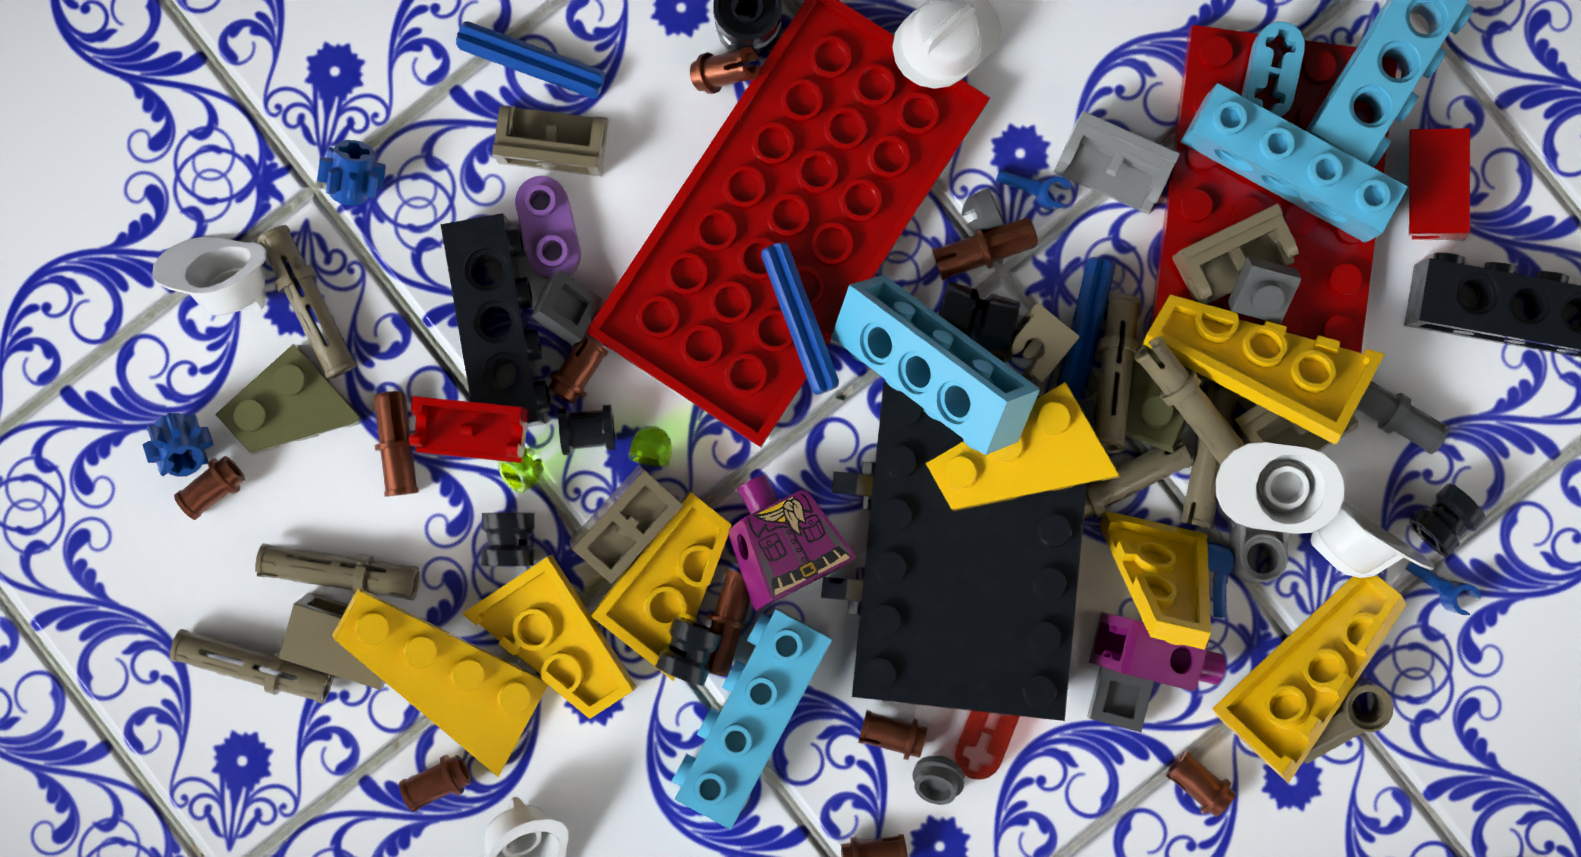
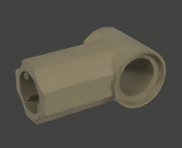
M1359 677L1303 762L1308 764L1363 732H1375L1384 728L1393 716L1394 705L1391 696L1374 682L1364 677ZM1372 692L1374 703L1371 710L1365 715L1354 716L1352 704L1355 698L1361 693Z

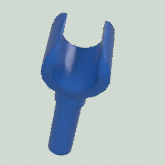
M1000 169L996 178V182L1036 196L1038 204L1045 210H1055L1065 206L1063 203L1051 200L1048 194L1050 185L1063 190L1072 188L1067 179L1059 176L1041 182Z
M1207 541L1208 568L1210 572H1214L1213 617L1223 618L1227 617L1226 584L1234 566V555L1225 545Z
M1411 561L1405 567L1407 571L1439 593L1441 605L1450 612L1470 615L1469 612L1458 606L1457 597L1461 591L1481 599L1480 591L1471 584L1459 581L1449 582L1429 569Z

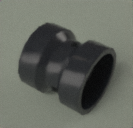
M1449 483L1436 494V502L1429 509H1420L1409 519V523L1416 534L1430 548L1443 557H1449L1460 547V538L1467 532H1476L1486 522L1487 518L1470 496L1457 486Z
M482 513V530L487 534L488 545L481 550V566H534L535 550L528 545L529 534L535 529V513Z
M675 616L669 630L672 637L668 648L661 651L655 667L683 681L704 686L710 672L708 660L712 653L718 651L724 635L696 621Z

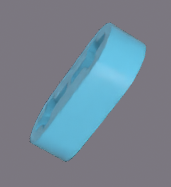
M1274 22L1265 27L1255 38L1241 95L1262 107V100L1255 98V94H1259L1265 89L1268 78L1273 79L1272 97L1280 99V103L1274 104L1268 111L1279 117H1282L1290 110L1294 101L1305 50V40L1301 31L1295 25L1288 22ZM1276 36H1280L1283 38V46L1291 49V52L1285 53L1280 58L1277 68L1271 67L1274 51L1270 47H1266V44L1271 43Z

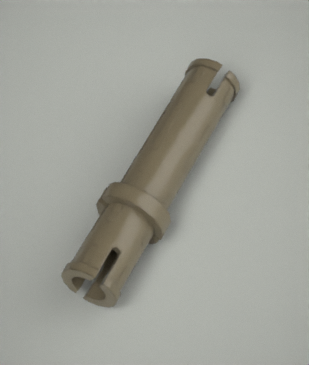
M287 225L278 226L260 235L257 241L267 251L266 256L278 278L274 284L279 293L286 294L306 337L326 373V378L330 380L339 377L357 367L358 365L353 360L335 320L314 281L317 274L312 265H306L290 234L289 227ZM286 260H288L293 270V273L305 294L304 297L302 296L299 287L286 264ZM311 308L329 341V346L310 312Z
M1122 293L1113 294L1108 297L1104 337L1098 340L1097 353L1102 359L1094 431L1107 453H1119L1125 449L1124 439L1130 401L1133 360H1135L1136 352L1140 349V343L1136 340V331L1141 300L1134 295ZM1114 383H1115V393H1114L1113 411H1112V415H1111L1113 388H1114Z
M1159 336L1150 340L1148 343L1160 358V361L1157 362L1144 345L1136 352L1134 359L1142 365L1162 390L1160 397L1167 406H1175L1184 420L1191 426L1221 465L1233 450L1245 445V443L1199 387L1201 380L1193 370L1187 371L1175 354L1167 346L1164 338Z
M1209 379L1208 398L1232 429L1237 432L1234 418L1239 394ZM1198 437L1180 522L1214 529V518L1218 502L1216 497V477L1221 465Z
M1179 439L1173 453L1156 447L1116 467L1121 476L1119 478L1087 483L1084 519L1090 516L1097 519L1106 514L1105 508L1184 468L1191 467L1193 465L1192 459L1186 446L1180 448L1183 445L1182 440Z
M265 543L260 546L255 563L257 577L279 578L307 584L353 590V594L360 588L368 593L406 598L407 600H414L420 577L419 567L374 561V557L361 554L358 558L342 557L326 553L283 548Z
M180 629L177 632L170 649L171 661L186 663L220 675L264 686L266 693L277 695L282 691L316 700V702L323 704L330 693L333 683V675L279 659L280 652H276L273 656L233 643L190 633L184 629ZM208 652H213L244 661V665L240 666L208 657L207 654ZM260 667H266L297 676V680L293 681L261 672L259 669Z

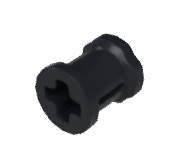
M611 404L603 405L601 410L570 413L567 408L558 409L559 436L563 455H571L573 449L605 446L607 450H616L614 415Z

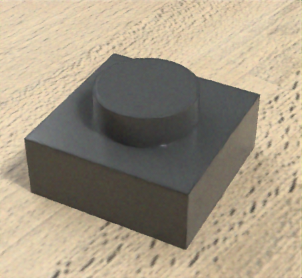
M1247 256L1227 302L1232 312L1281 324L1302 278L1296 268Z
M559 270L550 276L530 317L573 346L583 339L602 298Z
M1100 666L1087 717L1092 720L1142 732L1154 681L1119 673Z

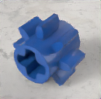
M343 140L338 142L334 148L329 147L327 149V157L319 158L317 181L327 183L326 193L334 201L350 206L361 205L368 200V197L375 198L376 189L383 187L386 165L375 163L377 153L368 144L357 140Z
M170 412L159 418L154 425L147 426L151 441L145 442L142 446L148 463H156L161 476L169 473L177 477H186L199 470L202 464H208L209 460L205 449L210 448L214 444L208 427H200L196 414L192 413L187 417L181 413Z

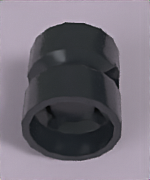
M714 0L713 2L717 34L720 42L730 52L749 46L758 56L766 53L777 43L782 30L781 0Z
M949 281L938 315L1004 362L1016 326L1020 301L996 294H991L983 300L980 299L977 289Z

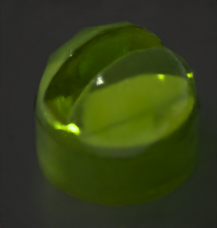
M657 426L644 427L633 437L628 458L633 462L647 466L667 467L670 465L672 455L671 439L663 429Z
M525 448L523 463L498 461V469L502 478L513 491L519 494H524L534 487L544 473L542 458L533 460L535 451L531 448Z

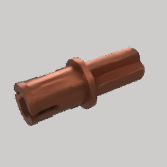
M1024 218L982 233L981 229H976L975 236L938 249L936 247L932 249V253L941 279L944 281L949 277L984 265L991 269L993 268L992 262L1035 248L1038 245V237L1031 220Z
M401 391L379 393L375 396L374 402L380 444H376L374 447L376 451L381 452L385 485L384 496L390 497L419 493L416 483L413 446L409 443L410 428L406 395Z
M726 569L725 572L726 577L715 613H709L708 619L712 620L710 628L724 635L718 651L712 653L708 660L709 673L717 676H727L729 674L742 629L747 630L749 626L744 621L751 600L742 573Z

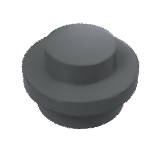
M928 756L918 760L912 773L916 793L923 800L937 805L951 803L963 791L966 781L965 773L961 767L944 756Z

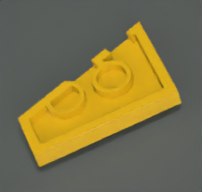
M1065 382L1036 399L1017 443L984 455L980 451L970 448L963 441L926 463L950 508L954 511L1121 477Z
M691 491L681 501L684 506L634 559L590 613L592 618L653 666L656 665L661 651L669 647L672 639L669 630L674 617L680 616L693 621L697 620L696 616L705 592L711 583L729 535V529L732 527L731 523ZM661 671V672L664 673L667 677H669L672 681H674L675 677H673V676H671V675H669V674H667V673Z
M1105 511L1106 514L1103 515L1099 527L1150 637L1165 640L1174 645H1186L1205 650L1211 635L1207 534Z
M553 555L546 557L462 613L472 623L481 625L500 641L498 644L511 655H517L537 671L545 683L589 719L638 688Z

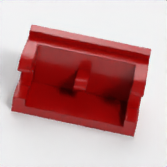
M1470 128L1410 129L1408 236H1412V240L1465 241L1470 234Z
M412 396L411 412L416 416L414 433L411 432L409 434V443L411 446L416 447L415 452L523 463L529 410L517 406Z

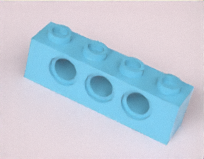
M1386 0L1305 131L1374 167L1391 143V140L1385 137V134L1393 121L1396 120L1401 123L1416 104L1419 96L1412 91L1422 76L1427 79L1430 78L1444 59L1447 51L1440 48L1449 32L1456 35L1471 16L1474 7L1468 4L1469 0ZM1410 13L1419 14L1426 19L1429 27L1428 34L1419 33L1412 27ZM1383 57H1390L1398 62L1401 68L1400 78H1392L1385 73L1382 67ZM1356 100L1364 101L1370 105L1374 113L1372 123H1365L1356 116L1354 112V102Z
M1218 83L1205 96L1181 140V143L1364 243L1383 234L1408 186Z
M885 275L849 285L831 336L832 339L847 349L854 359L865 363L885 378L889 386L903 392L923 407L928 416L941 421L957 433L970 448L987 455L1019 441L1040 391L1038 387Z

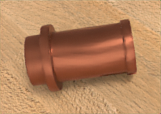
M749 46L716 56L706 52L700 54L697 60L692 62L690 78L698 91L715 94L720 92L722 86L757 79L760 65L747 68L746 66L740 67L743 63L758 60L755 51Z
M584 336L581 341L575 344L557 374L551 372L549 377L552 381L548 389L573 405L579 397L584 399L587 395L583 391L585 386L609 352L592 339L588 340Z
M224 456L220 460L211 459L208 462L209 468L194 479L183 490H179L174 494L177 505L191 519L197 520L203 512L229 492L237 494L240 491L239 484L245 481V477L240 468L229 457Z
M866 710L858 743H865L903 753L904 760H909L910 756L920 758L928 727L918 725L919 719L913 718L912 723Z
M1188 750L1183 752L1174 761L1165 774L1169 780L1175 782L1201 805L1200 811L1203 814L1210 812L1213 816L1218 817L1227 809L1236 796V793L1230 788L1231 781L1227 778L1221 781L1196 760Z
M444 755L440 757L439 764L408 779L399 781V789L409 810L416 812L421 807L452 792L456 795L463 794L464 787L471 784V777L466 764L459 755L452 758Z
M904 834L857 842L856 837H850V843L840 844L842 857H908Z

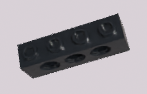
M503 213L440 224L471 402L522 407L529 410L527 427L544 425L543 412L551 411V400L546 380L538 381L534 360L542 359V348L537 328L529 329L525 309L533 308V296L528 277L520 278L517 258L525 256L519 225L511 227L509 219ZM490 260L499 261L502 265V275L499 281L491 286L480 285L477 279V272L480 266ZM498 311L508 312L511 317L509 331L499 338L489 337L486 331L488 318ZM515 362L520 369L518 383L508 390L499 389L495 383L496 370L503 363Z
M1433 253V258L1414 265L1404 326L1581 358V321L1579 326L1574 328L1567 322L1565 317V308L1568 303L1575 305L1581 315V285L1568 283V275L1548 271L1537 272L1536 277L1517 274V266L1501 262H1486L1484 268L1465 265L1466 258L1464 256L1452 253ZM1463 284L1472 286L1477 292L1478 304L1474 310L1466 307L1461 300L1460 291ZM1516 293L1524 296L1529 303V314L1526 319L1519 317L1513 309L1512 303Z

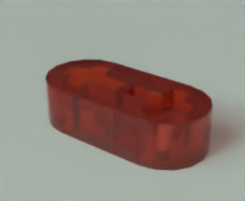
M968 710L953 750L955 763L961 767L967 777L981 780L989 778L997 772L1020 716L998 714L993 727L990 728L985 726L989 717L988 712ZM982 732L987 733L989 737L985 750L992 755L991 760L988 764L980 762L976 769L970 768V759L963 754L966 746L976 747Z

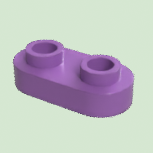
M548 176L532 177L519 187L515 197L516 211L529 263L540 276L549 279L551 275L559 270L571 276L580 264L581 248L568 195L562 185L555 179ZM539 193H546L550 196V204L544 210H536L532 206L533 198ZM551 243H558L562 246V255L555 261H549L544 257V250Z

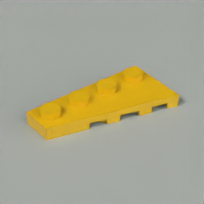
M1174 295L1168 297L1143 342V345L1152 349L1148 342L1156 337H1163L1167 346L1183 366L1334 445L1341 438L1385 355L1370 349H1366L1363 354L1339 347L1340 341L1319 335L1316 340L1290 334L1286 332V326L1268 321L1264 325L1238 319V314L1235 312Z
M1377 575L1363 578L1352 576L1223 697L1212 710L1227 727L1289 784L1405 609L1407 604L1403 596Z
M360 588L355 592L332 634L336 642L497 777L502 772L548 686L540 676Z

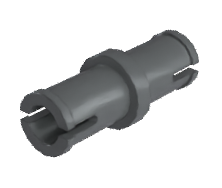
M1371 381L1356 409L1378 421V428L1387 434L1394 431L1425 449L1427 453H1435L1445 441L1449 433V426L1411 405L1412 399L1405 394L1398 393L1394 395Z

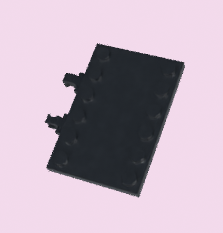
M883 382L876 461H863L861 474L834 471L832 493L834 494L842 493L863 496V509L870 510L865 567H857L855 580L823 577L821 598L848 600L847 614L860 615L852 697L1065 721L1087 483L954 511L950 508L926 463L963 442V438L941 421L928 416L924 408L906 394L895 390L887 382ZM1076 399L1093 428L1095 400Z

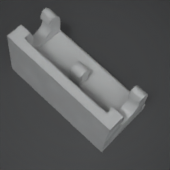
M1082 111L1074 124L1053 173L1145 214H1149L1154 203L1158 202L1180 153Z

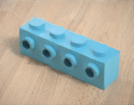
M778 608L775 609L771 618L761 613L747 639L748 642L755 645L746 664L736 660L722 686L723 689L731 692L721 711L711 706L697 733L698 736L705 739L704 744L696 758L686 753L671 781L680 786L674 800L730 830L832 641L830 636Z

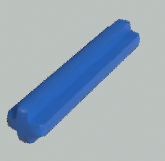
M469 21L463 22L457 33L456 45L464 52L592 99L598 98L603 89L605 74L602 70Z
M786 242L770 245L762 250V259L809 385L815 395L826 393L838 387L839 379L790 248Z
M1091 257L1086 263L1071 325V330L1080 337L1063 358L1056 386L1058 387L1065 382L1075 399H1084L1116 269L1114 262L1098 257Z

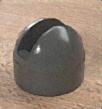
M989 187L974 193L963 204L962 216L975 212L978 217L966 225L973 232L976 229H981L982 233L1005 225Z

